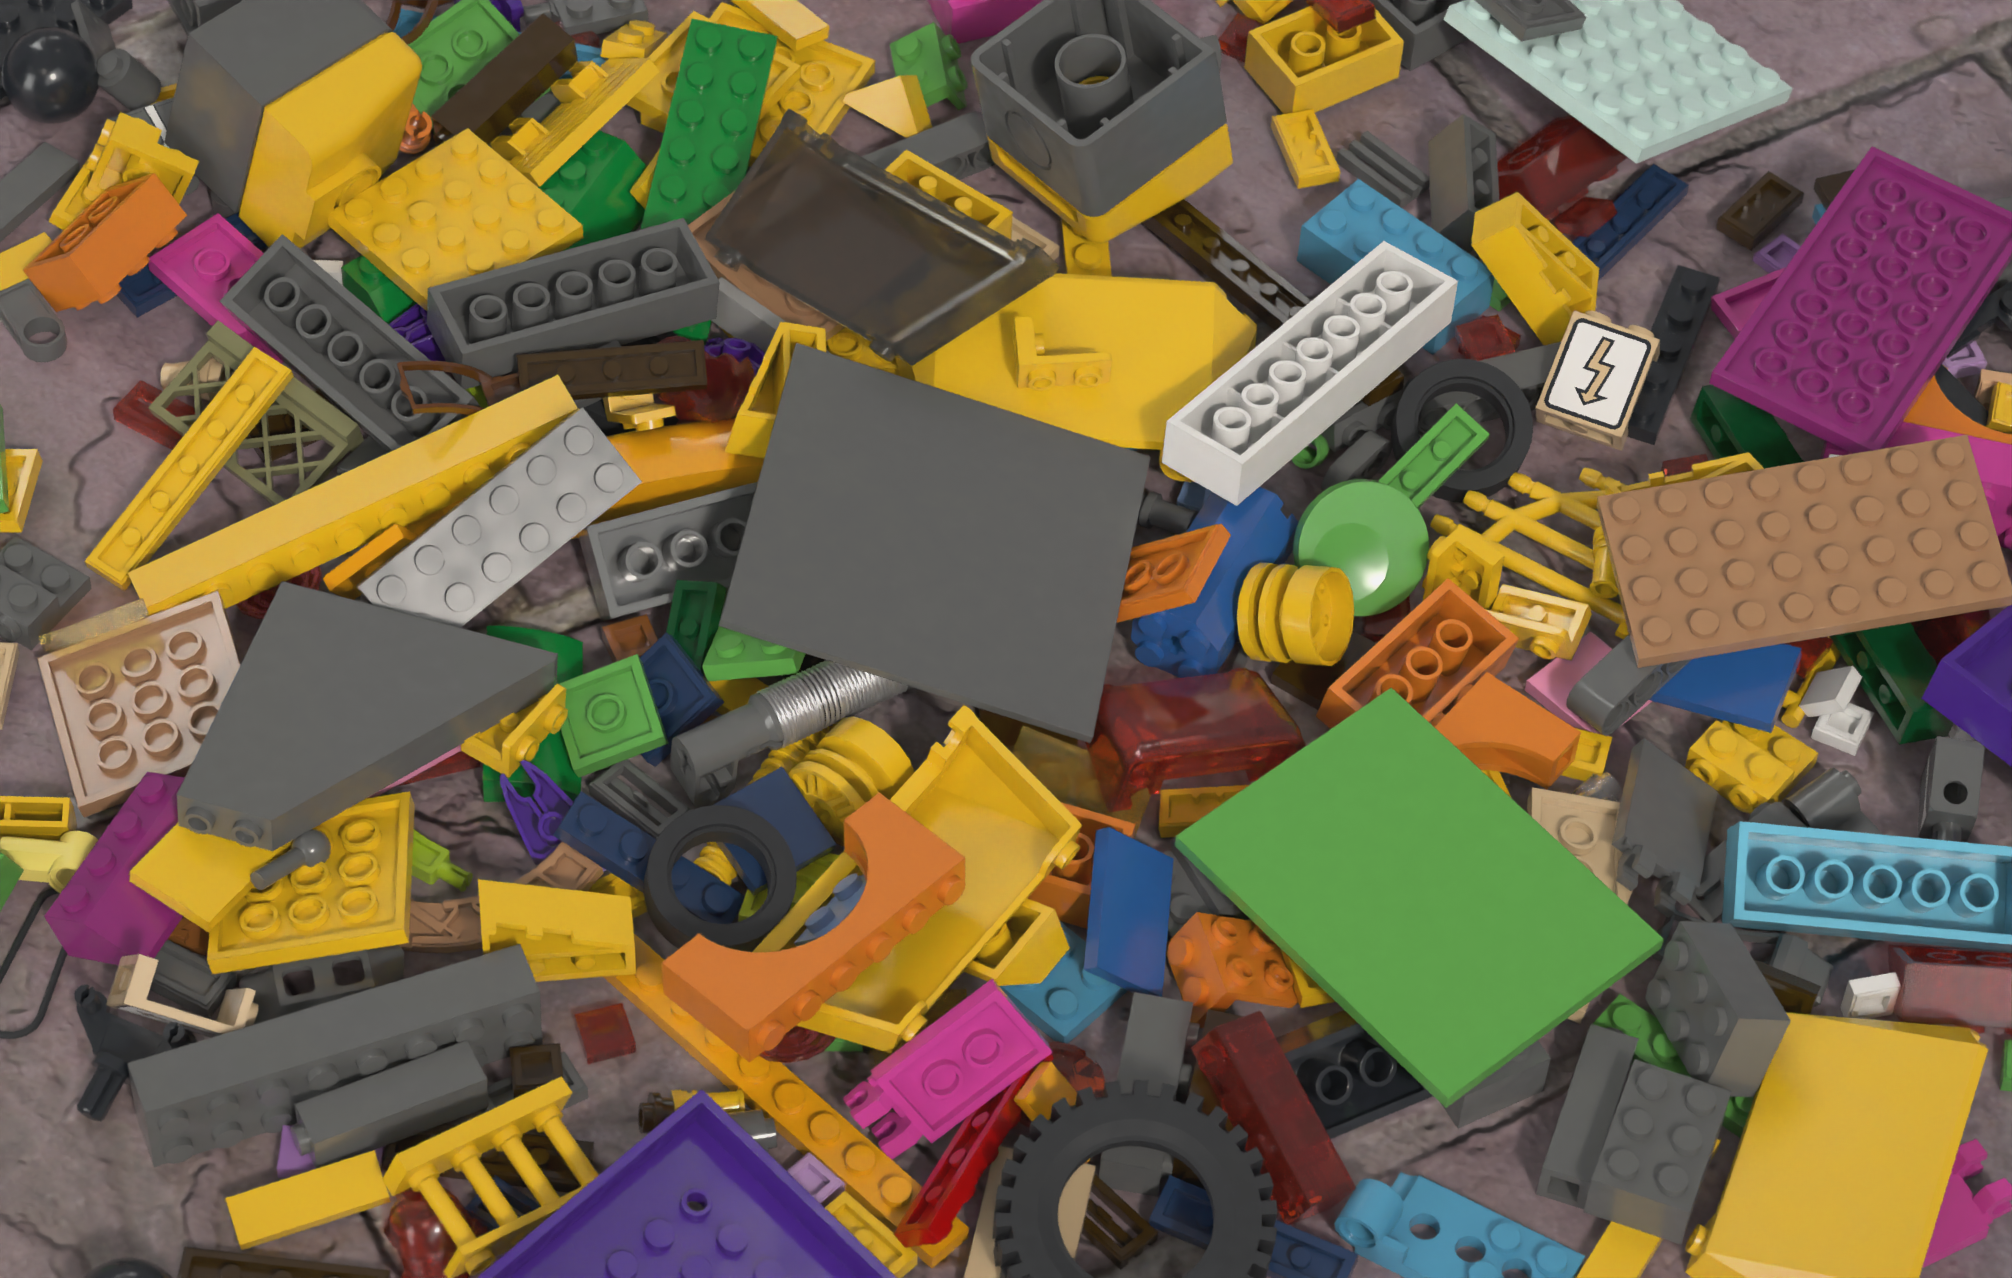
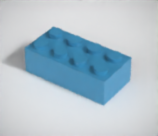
M1360 179L1356 180L1301 226L1297 262L1329 284L1334 283L1383 241L1457 280L1458 284L1451 323L1422 347L1432 355L1489 308L1494 276L1487 266Z

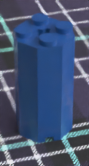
M1258 487L1237 506L1213 492L1210 494L1187 532L1222 523L1231 536L1195 603L1133 619L1131 640L1137 646L1135 656L1142 664L1148 667H1156L1181 678L1184 682L1185 680L1194 683V686L1201 685L1205 677L1217 674L1239 638L1237 625L1238 599L1243 581L1250 569L1260 562L1277 565L1285 564L1293 551L1294 536L1299 521L1292 513L1288 519L1280 510L1284 503L1276 493Z

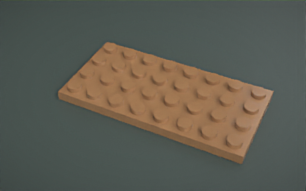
M1967 435L1603 495L1597 498V509L1638 668L2012 605L2011 580Z

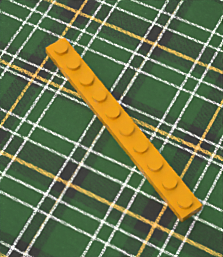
M634 934L636 974L605 976L603 978L731 1091L742 1089L746 1105L752 1110L762 1109L764 1118L773 1117L775 1129L803 1155L810 1152L844 1181L845 1191L894 1233L922 1186L779 1060L771 1059L761 1053L749 1063L668 998L663 990L662 962L664 959ZM955 1217L952 1222L953 1228L950 1234L941 1242L935 1245L927 1244L910 1247L931 1269L968 1239L969 1227L958 1217Z

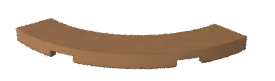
M561 842L544 861L521 878L515 880L514 883L588 891L603 875V870L598 864L564 842ZM479 895L464 899L446 900L443 903L418 902L411 898L409 943L399 944L398 946L402 950L420 953H452L483 948Z

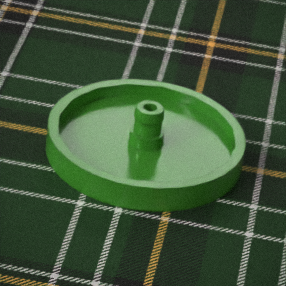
M1368 479L1344 481L1320 493L1302 514L1296 528L1293 543L1294 563L1298 569L1304 565L1340 568L1345 573L1353 592L1354 616L1380 614L1394 608L1413 592L1423 576L1429 551L1427 527L1416 505L1401 491L1382 482Z

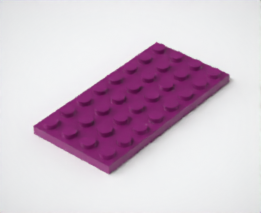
M1871 146L1712 371L1709 383L1852 454L1885 449L2012 260V212Z

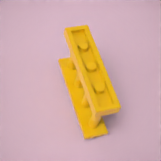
M562 1076L395 1155L382 1178L392 1196L409 1188H412L414 1192L420 1191L458 1247L444 1270L447 1278H454L467 1271L470 1276H473L487 1269L494 1263L497 1256L511 1250L599 1176L561 1121L563 1117L562 1109L573 1093ZM534 1128L538 1132L544 1131L582 1187L559 1197L520 1140L523 1134ZM493 1148L497 1152L503 1151L541 1207L518 1217L479 1160L482 1153ZM454 1168L456 1172L462 1171L499 1225V1228L477 1238L438 1181L440 1173Z

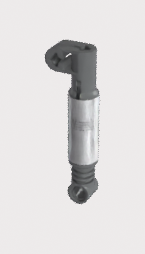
M824 660L820 664L807 668L806 671H801V673L778 681V683H774V685L765 687V689L750 695L748 704L673 737L670 759L671 771L696 808L711 806L726 798L733 791L736 785L738 761L766 748L771 750L785 748V746L798 742L802 738L837 724L842 718L852 717V715H856L861 711H865V709H869V707H873V705L898 696V694H902V692H906V690L912 687Z

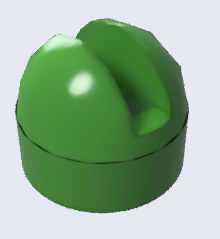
M1322 434L1311 442L1317 448V451L1306 446L1291 459L1296 466L1303 469L1316 467L1327 458L1329 446L1327 439Z

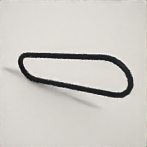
M49 888L41 893L35 901L0 968V984L43 902L51 895L59 893L53 888ZM63 946L34 1021L22 1030L14 1032L0 1030V1038L17 1039L27 1036L41 1024L67 956Z

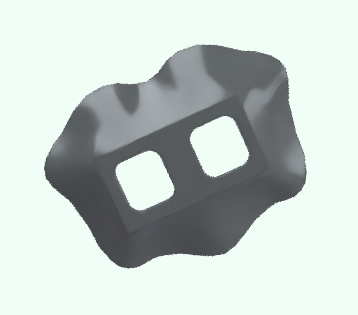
M393 945L257 967L240 979L239 988H249L256 991L253 1003L258 1004V1013L255 1024L402 980L404 979V951L400 946ZM350 960L362 962L365 974L363 981L344 986L336 984L333 974V966L335 964ZM301 970L312 972L315 989L312 992L296 996L286 994L283 977L287 973Z

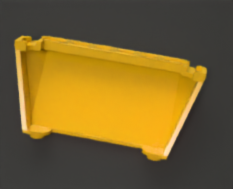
M940 267L928 277L927 282L910 296L908 294L904 295L894 303L891 348L894 352L901 377L1122 448L1160 450V468L1166 476L1177 481L1194 482L1162 463L1166 422L1255 348L1257 324L1246 313L1242 315L1229 302L1227 294L1215 282ZM1033 316L1034 332L1043 333L1045 356L1110 352L1112 360L1110 381L1089 388L1077 385L1054 386L1047 390H1034L1030 387L1017 388L1013 347L1014 317Z
M963 705L949 720L948 726L952 730L943 742L946 746L943 747L936 741L930 748L927 759L890 799L891 802L965 857L964 892L955 903L949 906L945 905L932 915L919 932L909 934L896 944L883 961L879 963L874 962L861 972L847 990L843 992L838 991L822 1003L817 1013L811 1019L801 1021L797 1026L892 1054L903 1040L909 1042L923 1031L928 1023L924 1016L1053 868L1058 866L1063 870L1079 851L1080 846L1075 841L1082 827L1081 823L967 706ZM843 851L753 952H774L797 947L794 942L806 930L805 921L816 910L826 906L835 896L833 893L834 887L851 874L863 875L855 861Z
M1787 1013L1791 1022L1755 1094L1716 1213L1705 1226L1698 1224L1687 1241L1685 1251L1690 1253L1691 1257L1685 1273L1691 1278H1919L1988 1048L1986 1044L1979 1041L1981 1038L1979 1033L1970 1028Z

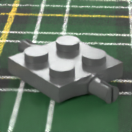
M547 0L545 3L523 6L526 24L533 23L541 14H545L574 39L615 31L623 25L629 24L632 20L648 22V9L643 0Z

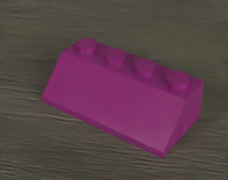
M147 772L45 914L46 921L68 956L119 965L120 959L123 956L141 954L155 958L183 916L131 883L129 876L130 870L178 823L177 793L185 779L184 777Z

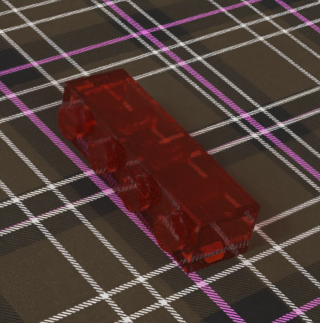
M1261 1010L1214 1027L1191 1048L1197 1058L1200 1070L1206 1075L1221 1103L1222 1110L1228 1114L1227 1118L1232 1126L1235 1128L1239 1124L1248 1134L1245 1149L1248 1152L1257 1147L1264 1160L1260 1173L1261 1175L1270 1173L1273 1182L1270 1200H1276L1277 1210L1285 1224L1292 1225L1329 1210L1356 1189L1353 1180Z

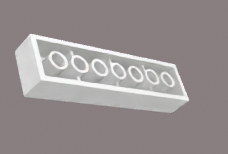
M1383 241L1167 420L1162 463L1234 505H1239L1451 323L1458 281Z

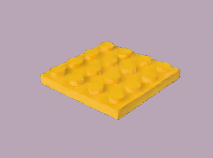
M724 2L720 3L709 18L722 25L773 35L745 11ZM777 38L775 53L801 65V78L759 121L749 166L762 171L802 141L819 153L850 109V106L843 103L845 95L863 89L875 73V60L824 40L795 52ZM641 113V125L664 133L666 125Z
M468 128L362 191L342 206H337L328 217V226L426 311L428 288L561 252L583 238V225Z
M410 791L366 798L313 828L323 832L330 841L331 853L325 863L315 864L314 867L303 865L264 890H258L254 886L209 932L207 962L212 975L409 943L415 810Z

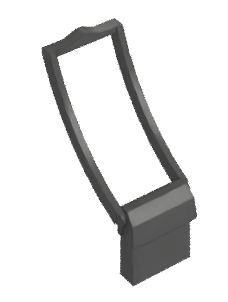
M1675 910V913L1669 918L1666 917L1663 926L1657 930V933L1664 938L1662 948L1654 953L1652 957L1658 961L1662 960L1664 956L1662 951L1674 920L1678 922L1707 921ZM1735 929L1742 941L1776 944L1769 966L1821 986L1814 1007L1821 1004L1833 966L1808 949V942L1795 935L1785 933H1762Z

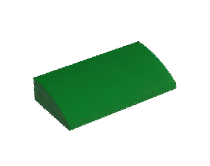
M487 626L486 635L557 653V684L583 675V642L543 630L511 626ZM561 729L555 734L549 733L540 743L539 749L530 763L546 773L574 801L582 790V777L578 778L573 770ZM483 764L484 802H505L500 784L501 773ZM520 765L507 779L521 797H531L535 802L533 794L536 787L522 765Z

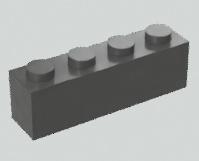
M1134 992L1117 1081L1120 1082L1121 1094H1132L1134 1080H1148L1147 1095L1160 1096L1163 1083L1177 1086L1175 1101L1177 1093L1187 1095L1192 1065L1183 1064L1185 1052L1195 1053L1200 1024L1190 1022L1193 1002ZM1122 1146L1102 1152L1099 1178L1111 1189L1158 1197L1161 1178L1168 1179L1170 1175L1172 1176L1174 1156L1146 1147Z

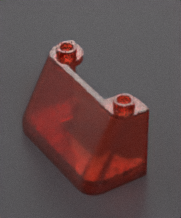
M1236 668L1227 673L1121 686L1104 684L1093 738L1090 743L1085 742L1108 812L1130 810L1133 805L1131 797L1135 793L1148 788L1150 795L1158 794L1164 780L1245 770L1249 782L1256 781L1260 775L1262 777L1306 746L1299 726L1258 672L1246 668Z

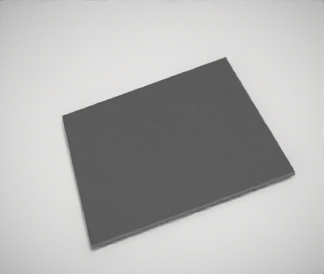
M796 343L719 626L1090 743L1095 730L1150 456Z

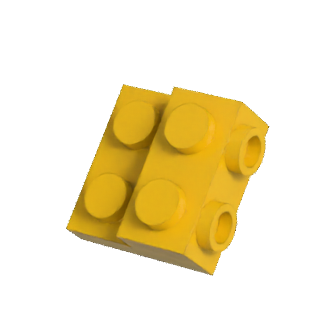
M120 112L116 122L107 118L98 138V144H95L86 165L87 169L93 171L87 188L102 194L108 187L155 173L180 205L199 161L186 156L176 149H170L158 144L157 142L162 132L161 129L148 124L142 119L133 118Z
M1716 720L1689 748L1685 768L1717 790L1719 795L1729 800L1738 810L1751 814L1762 803L1769 802L1772 804L1781 802L1816 764L1819 753L1774 725L1772 733L1725 720L1722 723Z

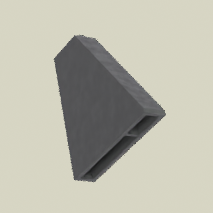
M282 581L177 793L178 826L188 828L198 834H210L236 841L246 847L255 846L274 851L463 744L464 740L474 734L486 731L500 723L501 719L513 712L517 713L537 702L538 698L548 694L557 684L558 654Z

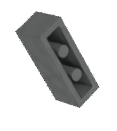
M1462 114L1428 141L1431 225L1433 230L1467 253H1470L1474 250L1471 246L1475 212L1499 201L1496 133L1467 115Z

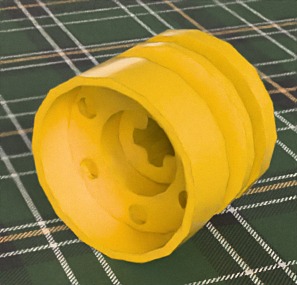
M1260 562L1250 569L1243 581L1238 599L1237 625L1243 651L1251 660L1288 663L1293 659L1295 663L1333 666L1341 660L1348 648L1353 631L1354 601L1349 579L1340 568L1304 565L1298 569L1297 566L1289 564L1277 565Z
M852 716L842 718L822 738L817 745V749L811 750L788 775L836 844L844 846V819L878 793H881L890 800L913 775L914 769L910 759L900 745L883 729L868 720Z

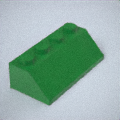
M600 130L597 131L553 175L538 187L583 225V238L565 250L634 232L641 225L645 209L629 191L647 166L625 140Z

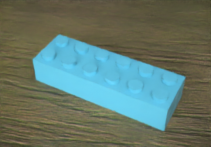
M1739 821L1727 829L1722 923H1730L1733 927L2012 952V847Z

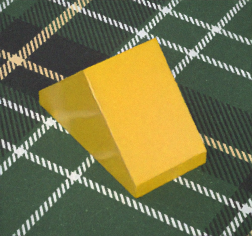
M900 75L848 93L843 100V103L905 138L933 128L917 75Z

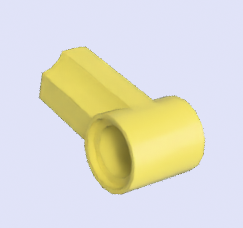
M83 831L64 833L59 841L6 836L1 838L0 853L6 855L24 869L19 880L46 882L55 891L61 893L98 839Z

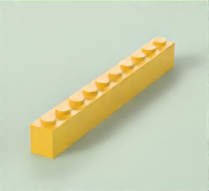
M556 375L128 572V575L148 616L215 591L219 592L225 608H229L280 584L282 581L285 582L371 542L394 524L404 527L466 498L578 409L559 375Z

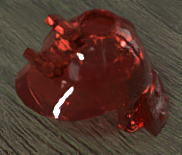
M681 336L667 337L657 344L691 340ZM704 350L707 389H687L679 392L658 393L659 399L665 405H673L675 407V416L681 420H701L711 423L728 421L730 417L737 415L741 405H743L755 377V372L748 356L739 363L732 354L722 353L719 356L713 357Z
M409 1188L395 1195L397 1201L390 1209L389 1216L383 1225V1231L400 1255L405 1271L402 1274V1278H447L444 1270L458 1247L420 1191L414 1192L412 1188ZM444 1188L475 1236L478 1238L488 1233V1229L481 1227L476 1218L471 1219L462 1202L451 1191ZM467 1271L454 1278H469L470 1274Z

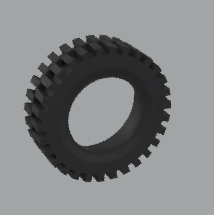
M1134 1080L1132 1094H1121L1119 1081L1105 1082L1103 1096L1095 1098L1091 1086L1077 1091L1074 1106L1070 1107L1064 1097L1052 1104L1049 1120L1042 1114L1034 1119L1030 1124L1029 1137L1027 1138L1021 1134L1013 1146L1012 1160L1006 1159L1001 1174V1183L997 1189L992 1239H995L993 1251L995 1265L1001 1266L1000 1278H1094L1075 1262L1063 1242L1058 1223L1059 1201L1070 1177L1087 1160L1112 1148L1137 1146L1156 1149L1181 1160L1197 1175L1209 1196L1213 1211L1212 1237L1201 1260L1182 1278H1266L1277 1233V1228H1274L1277 1218L1276 1200H1270L1273 1190L1270 1173L1261 1175L1260 1172L1264 1159L1257 1147L1248 1152L1245 1149L1248 1134L1238 1124L1229 1132L1225 1128L1228 1114L1217 1105L1209 1116L1201 1112L1204 1097L1190 1092L1186 1104L1175 1101L1177 1086L1166 1083L1162 1085L1160 1096L1147 1095L1148 1080Z

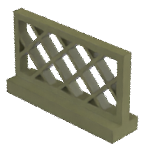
M219 320L206 333L209 340L148 407L154 416L182 437L189 430L190 427L188 426L193 425L202 413L201 394L219 392L232 376V372H235L254 348V346ZM212 357L225 366L226 381L200 384L199 371ZM295 377L292 378L274 401L276 405H271L261 418L263 437L244 439L231 456L232 459L229 458L223 468L272 505L285 501L283 497L274 491L273 476L299 473L300 486L292 494L291 497L319 485L348 452L352 453L364 441L359 425ZM193 379V385H187ZM194 395L195 415L175 417L166 410L176 397ZM289 414L295 420V433L270 436L268 416ZM302 425L310 431L302 432ZM324 440L333 447L321 461H304L303 442ZM296 443L298 463L272 466L270 446ZM264 447L265 467L245 470L239 465L238 450ZM305 472H312L306 479ZM266 477L267 485H265L257 478Z

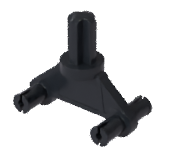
M87 984L79 986L75 990L74 998L77 1002V1012L95 1055L92 1065L97 1070L81 1097L77 1110L83 1116L93 1121L104 1120L123 1084L131 1085L127 1063L198 1042L194 1034L188 1029H184L183 1025L180 1024L178 1026L177 1022H172L166 1025L162 1036L111 1014L110 1006L106 1005L107 999L105 995L95 991L92 986L90 988Z

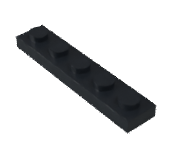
M1677 265L1651 328L1654 338L1660 339V354L1657 362L1652 361L1629 420V438L1655 445L1711 307L1712 296L1717 292L1720 277Z

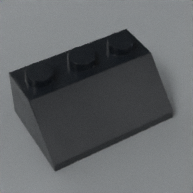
M1345 1010L1252 1047L1266 1094L1297 1144L1303 1150L1433 1097Z

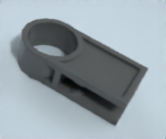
M30 279L0 291V321L22 349L24 355L36 362H49L62 356L67 348L65 326ZM40 332H51L58 335L56 339L45 344H36L29 341L30 337Z

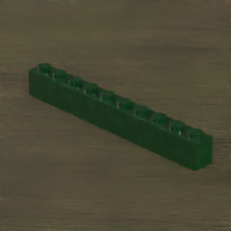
M1714 385L1702 386L1690 420L1715 459L1749 452L1764 469L1805 462L1800 458L1787 438L1786 432L1779 426L1772 414ZM1910 622L1830 636L1848 666H1854L1862 676L1860 685L1899 745L1935 739L1937 736L1947 737L1954 723L1921 699L1938 666Z

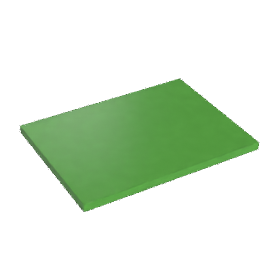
M1392 688L1379 695L1183 830L1175 838L1174 846L1445 1108L1659 951L1664 941L1662 936Z

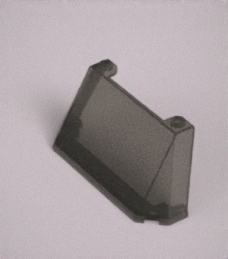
M789 108L783 115L780 125L705 237V240L718 250L714 258L730 270L737 272L741 266L870 341L871 344L868 347L886 361L892 363L894 358L897 357L911 366L1053 276L1060 267L1040 246L1025 238H1022V240L1017 239L1014 242L840 146L825 132L820 135L807 124V119Z

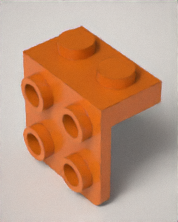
M1196 912L1167 942L1166 956L1182 1000L1193 1002L1191 1022L1200 1024L1199 1028H1204L1208 1009L1225 1012L1236 1000L1284 1008H1293L1298 1003L1293 988L1294 979L1291 972L1286 968L1280 947L1253 921Z

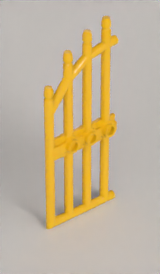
M1584 467L1579 480L1592 489H1599L1600 491L1561 493L1539 481L1533 482L1532 478L1525 474L1515 472L1509 478L1508 485L1522 494H1528L1536 502L1512 509L1494 499L1488 500L1487 496L1480 492L1467 491L1463 503L1477 512H1483L1486 517L1496 521L1484 533L1480 534L1462 524H1455L1454 520L1446 516L1436 514L1432 519L1430 527L1445 537L1462 525L1482 540L1492 543L1499 552L1504 554V567L1569 600L1589 604L1591 611L1619 624L1615 636L1624 639L1629 635L1621 604L1609 598L1595 596L1589 588L1500 544L1509 534L1516 531L1593 570L1595 561L1592 555L1593 549L1537 522V520L1561 513L1596 530L1602 527L1599 513L1595 510L1597 509L1598 496L1606 495V483L1617 480L1609 476L1604 477L1601 472L1595 469ZM1830 636L1813 639L1825 645L1816 661L1801 654L1796 672L1804 676L1805 679L1796 693L1788 690L1782 705L1786 710L1781 720L1787 727L1797 728L1805 716L1799 705L1816 673L1832 670L1841 655Z

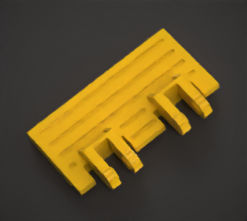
M650 58L607 59L600 67L593 61H579L568 70L572 79H558L550 87L554 96L562 103L541 123H538L534 118L515 119L509 126L513 135L497 136L490 144L492 149L533 184L540 187L660 72Z

